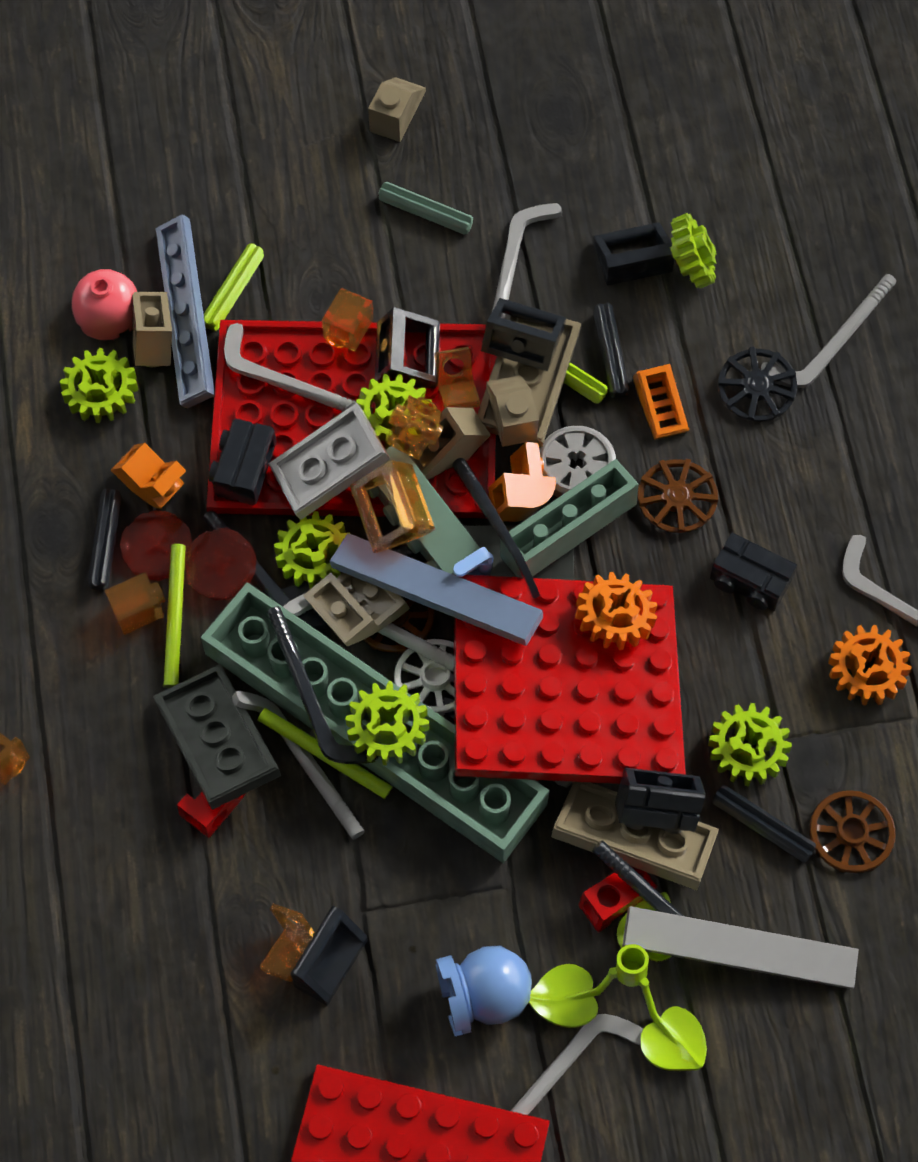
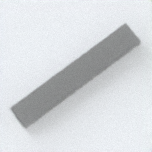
M631 906L627 910L622 947L636 944L647 952L846 989L854 988L859 949Z

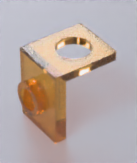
M469 347L435 352L438 390L444 409L446 407H479L480 399L473 381ZM458 358L464 363L463 369L454 375L447 374L443 369L446 361Z
M0 733V746L5 747L0 752V782L6 785L12 777H15L23 770L30 756L20 739L14 737L10 741Z
M273 903L270 910L284 931L261 963L260 968L265 973L292 982L290 973L315 932L302 913ZM288 918L295 921L298 925L292 923Z

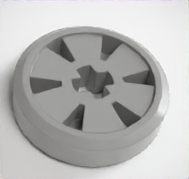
M568 426L556 430L545 439L543 447H540L539 450L540 457L544 462L542 475L556 478L553 495L558 498L616 459L615 451L609 440L600 432L585 426ZM578 458L583 460V468H580L578 465L575 469L570 467L571 459L575 462Z

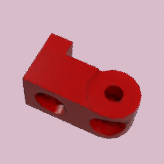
M203 792L196 799L186 794L177 804V807L183 819L210 838L244 798L245 794L213 810Z
M632 867L653 888H657V885L647 872ZM613 873L583 892L579 907L599 933L608 927L614 919L625 913L630 906L634 907L643 899L618 874Z

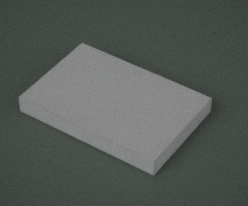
M355 403L268 464L295 515L302 520L389 460L390 457L362 408Z

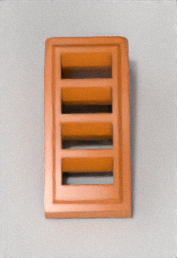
M667 364L637 371L633 376V381L654 440L688 432L689 427L671 365ZM662 381L663 387L649 390L648 384ZM666 393L668 399L653 402V396ZM671 406L672 411L656 414L655 409ZM676 419L677 424L660 428L659 421Z

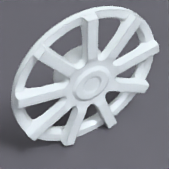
M425 640L432 645H440L439 648L443 651H446L447 646L454 649V642L448 640ZM407 649L399 658L395 667L394 683L399 687L405 684L408 690L423 686L424 689L420 693V702L422 703L430 692H434L437 706L428 707L441 716L455 710V701L443 705L441 693L442 690H446L455 697L454 687L450 684V682H454V674L451 673V670L420 654L418 655L424 664L422 668L409 665L405 661L414 651ZM401 670L420 676V678L408 683H401Z

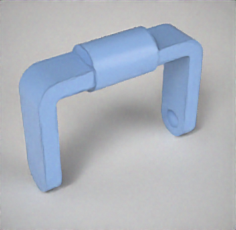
M482 547L456 563L453 572L458 577H462L467 573L490 576L493 567V555L485 547Z

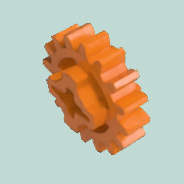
M614 572L609 573L607 580H604L600 575H596L593 584L588 582L584 584L583 591L579 593L575 618L582 620L580 630L582 632L591 630L590 640L594 642L598 638L603 639L604 648H608L611 642H616L618 649L623 650L626 641L633 647L638 646L640 637L643 639L649 637L651 628L654 627L657 619L655 615L657 603L650 602L652 591L646 590L642 592L640 590L642 581L638 580L634 584L630 583L629 574H624L622 580L616 579Z
M859 625L856 628L855 636L849 631H845L842 636V642L836 640L832 649L834 653L830 655L828 664L835 667L831 669L829 676L833 679H840L836 687L837 691L844 690L845 688L850 691L848 700L851 701L858 695L861 696L862 705H867L869 698H874L875 702L881 705L885 694L893 700L898 693L897 688L903 690L908 681L905 677L909 675L911 666L904 663L908 661L910 653L899 651L903 641L898 639L892 642L889 629L883 635L878 634L877 625H873L868 633H865L864 628ZM873 657H876L874 665L868 668L866 673H863L865 665L871 662ZM847 668L851 670L853 677L851 676Z

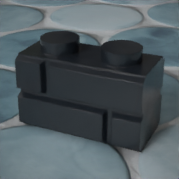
M236 418L233 419L230 430L224 429L220 438L219 450L222 451L220 460H214L209 471V482L213 484L215 495L229 500L236 499L238 502L250 505L257 504L268 471V463L271 461L277 443L275 429L271 426L258 423L252 424V422Z
M732 532L713 564L710 579L723 592L733 593L735 591L747 597L748 603L757 609L765 610L769 608L776 611L793 580L797 564Z
M625 767L615 800L619 823L637 830L648 826L662 828L671 834H678L682 831L695 832L699 821V813H701L705 800V792L700 776Z

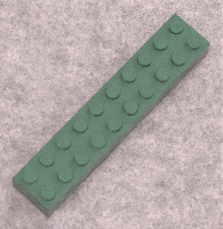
M247 582L201 636L205 654L313 730L267 615L269 609L281 607L288 629L291 632L290 634L293 637L335 741L341 745L354 746L357 740H348L347 731L351 727L346 726L345 720L347 715H354L350 712V702L361 703L359 699L360 690L365 691L369 695L373 693V683H377L380 690H384L390 680ZM393 683L394 690L398 691L400 687ZM426 706L427 716L424 719L429 720V730L422 732L426 737L424 745L415 743L416 755L414 757L404 752L403 763L400 764L396 761L395 757H389L387 766L383 765L381 756H379L375 762L362 765L504 864L547 807L549 790L535 780L455 776V725ZM367 713L365 714L362 721L363 731L366 729V725L370 722L369 715ZM412 716L408 717L409 721L404 724L408 733H410L413 726ZM381 721V726L387 722ZM392 721L391 723H388V724H389L390 726H393V725H394V721Z

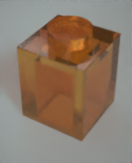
M340 288L322 319L324 338L335 347H346L355 351L374 319L372 300Z
M145 572L104 590L124 635L164 617L160 604L166 602L165 597L157 582L150 584Z

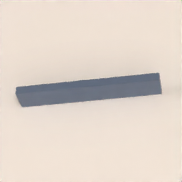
M182 214L158 226L156 234L164 292H167L172 326V351L179 402L181 406L188 409L214 397L215 390L190 219Z
M347 533L330 560L331 568L524 646H527L543 619V610L349 533Z

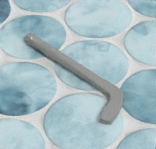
M558 203L530 207L519 211L513 216L493 309L499 298L509 300L525 227L537 221L561 217L562 209Z
M886 274L804 370L795 371L797 388H805L814 382L830 360L878 303H880L881 299L896 284V279L892 275ZM763 362L760 370H763L768 363ZM774 365L769 375L773 376L786 371L784 368ZM790 379L775 382L779 385L791 387Z
M236 323L229 326L225 338L224 353L226 364L232 371L337 410L345 411L356 403V401L242 358L240 347L244 334L243 324ZM370 407L371 414H373L372 407Z
M853 535L849 541L843 561L842 574L846 584L918 627L917 609L885 591L860 573L859 565L866 544V537Z
M304 594L283 606L297 617L313 608L303 597ZM393 623L378 631V633L454 672V656L443 651L441 648H437V646Z
M236 691L232 696L233 703L239 708L259 713L264 708H267L287 721L280 709L264 697L243 691ZM282 736L352 840L360 837L365 830L356 820V817L353 816V813L346 806V803L311 753Z
M608 1014L596 1015L591 1022L580 1029L511 1111L528 1115L599 1033L615 1034L634 1044L641 1045L640 1038L643 1028L617 1016Z

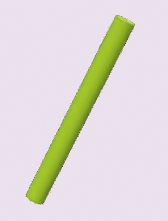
M183 544L171 545L163 684L165 688H171L179 682L186 546Z
M264 708L257 719L259 722L383 799H386L393 786L361 766L337 763L327 759L321 752L317 739L269 709Z

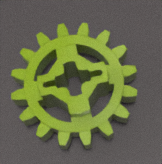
M688 213L673 218V222H671L673 237L671 238L672 246L670 248L683 276L689 275L691 282H694L696 288H703L715 283L714 265L717 264L715 260V255L717 254L706 228L703 225L698 227L696 220H693L692 215Z
M99 348L95 356H92L88 350L84 351L85 359L83 360L73 357L74 368L65 367L63 371L66 378L60 380L63 390L61 393L64 402L68 403L71 413L74 414L79 411L84 421L90 415H94L96 423H100L103 415H107L111 421L114 420L113 412L117 410L125 414L127 412L125 402L134 404L133 392L138 391L137 381L135 380L137 378L134 367H130L128 359L124 357L119 360L115 350L108 356H105L103 348Z
M383 374L382 383L380 384L375 379H371L369 389L362 387L359 395L360 399H356V403L362 408L379 440L385 441V449L391 447L392 443L397 442L404 449L406 440L413 443L428 427L427 424H431L433 413L429 411L431 410L432 401L424 399L426 389L420 388L415 390L416 380L411 379L407 384L403 383L402 374H398L395 381H390L389 376ZM375 402V413L371 414L370 406ZM416 409L417 418L413 422L411 420L412 410Z
M314 511L312 519L304 517L297 524L288 520L287 527L289 531H278L277 534L280 542L274 544L275 553L278 555L275 557L278 568H283L282 572L285 579L291 578L294 575L295 586L299 587L303 581H308L309 588L311 589L316 585V582L321 581L328 574L332 573L336 578L341 574L340 571L331 568L329 561L347 535L342 521L334 525L333 515L328 514L324 520H321L318 511Z
M388 681L384 690H380L377 683H373V693L368 695L365 691L360 690L359 699L361 703L351 701L349 704L350 712L354 715H347L345 718L346 726L351 727L347 731L348 740H357L354 744L357 754L365 749L367 750V761L372 762L376 756H381L382 764L386 766L389 757H395L399 764L403 763L404 752L414 757L416 755L415 743L424 745L426 742L425 734L422 732L429 730V720L424 719L427 716L426 705L418 706L420 703V695L418 693L410 697L407 696L408 687L405 684L397 691L394 690L392 681ZM367 713L369 715L370 722L366 725V729L363 731L362 721L365 714ZM412 716L413 726L410 733H408L404 724L409 721L408 717ZM381 721L387 722L381 726ZM392 721H394V725H393V726H390V725L388 724V723H391Z
M751 703L748 711L743 712V709L738 704L735 705L733 716L724 711L720 718L722 723L714 722L711 731L715 735L710 736L708 746L715 748L711 751L710 759L721 760L717 771L719 773L725 772L727 769L731 771L730 781L734 782L738 776L744 777L745 786H749L751 779L756 777L762 785L765 784L767 773L776 778L780 771L778 766H786L789 758L785 754L790 753L792 743L784 740L788 738L790 731L789 728L779 729L782 720L781 716L773 719L768 717L770 708L765 707L759 713L756 712L755 703ZM734 727L735 736L729 738L728 742H725V736ZM744 739L748 740L749 743L743 744ZM751 745H756L755 750L754 748L752 749ZM771 747H774L773 756L765 762L764 758L766 755L764 752L770 751Z

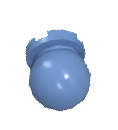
M486 946L467 955L460 965L454 963L451 955L436 959V971L442 997L450 996L448 1001L451 1015L448 1016L454 1036L470 1033V1023L474 1020L486 1025L503 1024L519 1016L530 1001L532 980L526 963L517 954L502 946Z

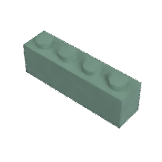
M399 442L386 449L390 459L364 476V479L361 481L362 485L371 498L378 497L385 507L382 510L393 526L400 525L406 533L403 536L404 540L414 554L420 552L427 561L425 564L455 575L453 572L454 565L480 549V547Z
M614 459L509 531L523 555L532 577L637 505L639 484L617 459ZM500 539V558L517 577L523 579L514 558Z

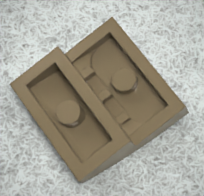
M332 573L328 574L303 595L346 646L355 644L375 634L410 609L400 595L346 573L340 574L337 578Z

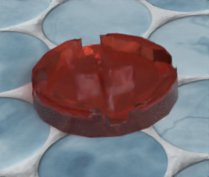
M155 510L140 514L129 527L125 528L122 533L120 548L124 563L132 573L146 580L160 581L168 579L170 575L171 545L183 544L186 546V567L192 556L193 542L189 527L182 520L170 512Z
M217 528L218 530L200 534L190 545L185 556L186 578L189 585L203 597L214 601L229 600L235 597L247 582L251 583L256 571V555L252 545L240 533L228 528Z

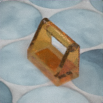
M391 460L350 485L373 553L382 552L421 538L436 530L412 464ZM386 484L401 527L383 537L366 490Z

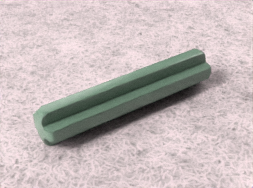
M384 182L379 190L380 201L461 234H468L473 225V217L471 215L392 183Z

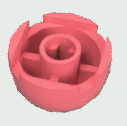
M99 269L90 272L78 282L72 293V312L76 323L87 336L98 340H114L119 338V334L125 332L128 328L129 331L133 329L132 294L137 292L133 282L124 274L111 269Z

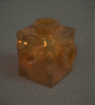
M409 395L404 405L402 406L397 403L391 413L388 423L392 427L389 430L387 444L419 460L428 443L434 446L442 432L443 426L439 424L441 411L430 400L422 397L416 399Z

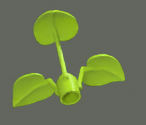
M666 892L660 893L667 901L670 902L669 896ZM645 900L634 906L655 911ZM627 913L621 919L617 928V940L621 949L617 954L616 967L609 969L608 975L596 988L593 989V979L588 971L574 964H564L548 971L531 990L528 1003L539 1016L557 1026L576 1028L588 1024L598 1014V1004L594 996L600 995L614 978H617L623 985L629 987L639 985L642 988L649 1014L654 1021L648 1024L641 1033V1050L646 1059L652 1065L668 1071H696L702 1068L705 1063L707 1053L706 1039L697 1018L686 1009L678 1006L668 1008L660 1018L649 989V980L646 978L649 959L663 961L672 956L647 952L636 944L622 947Z

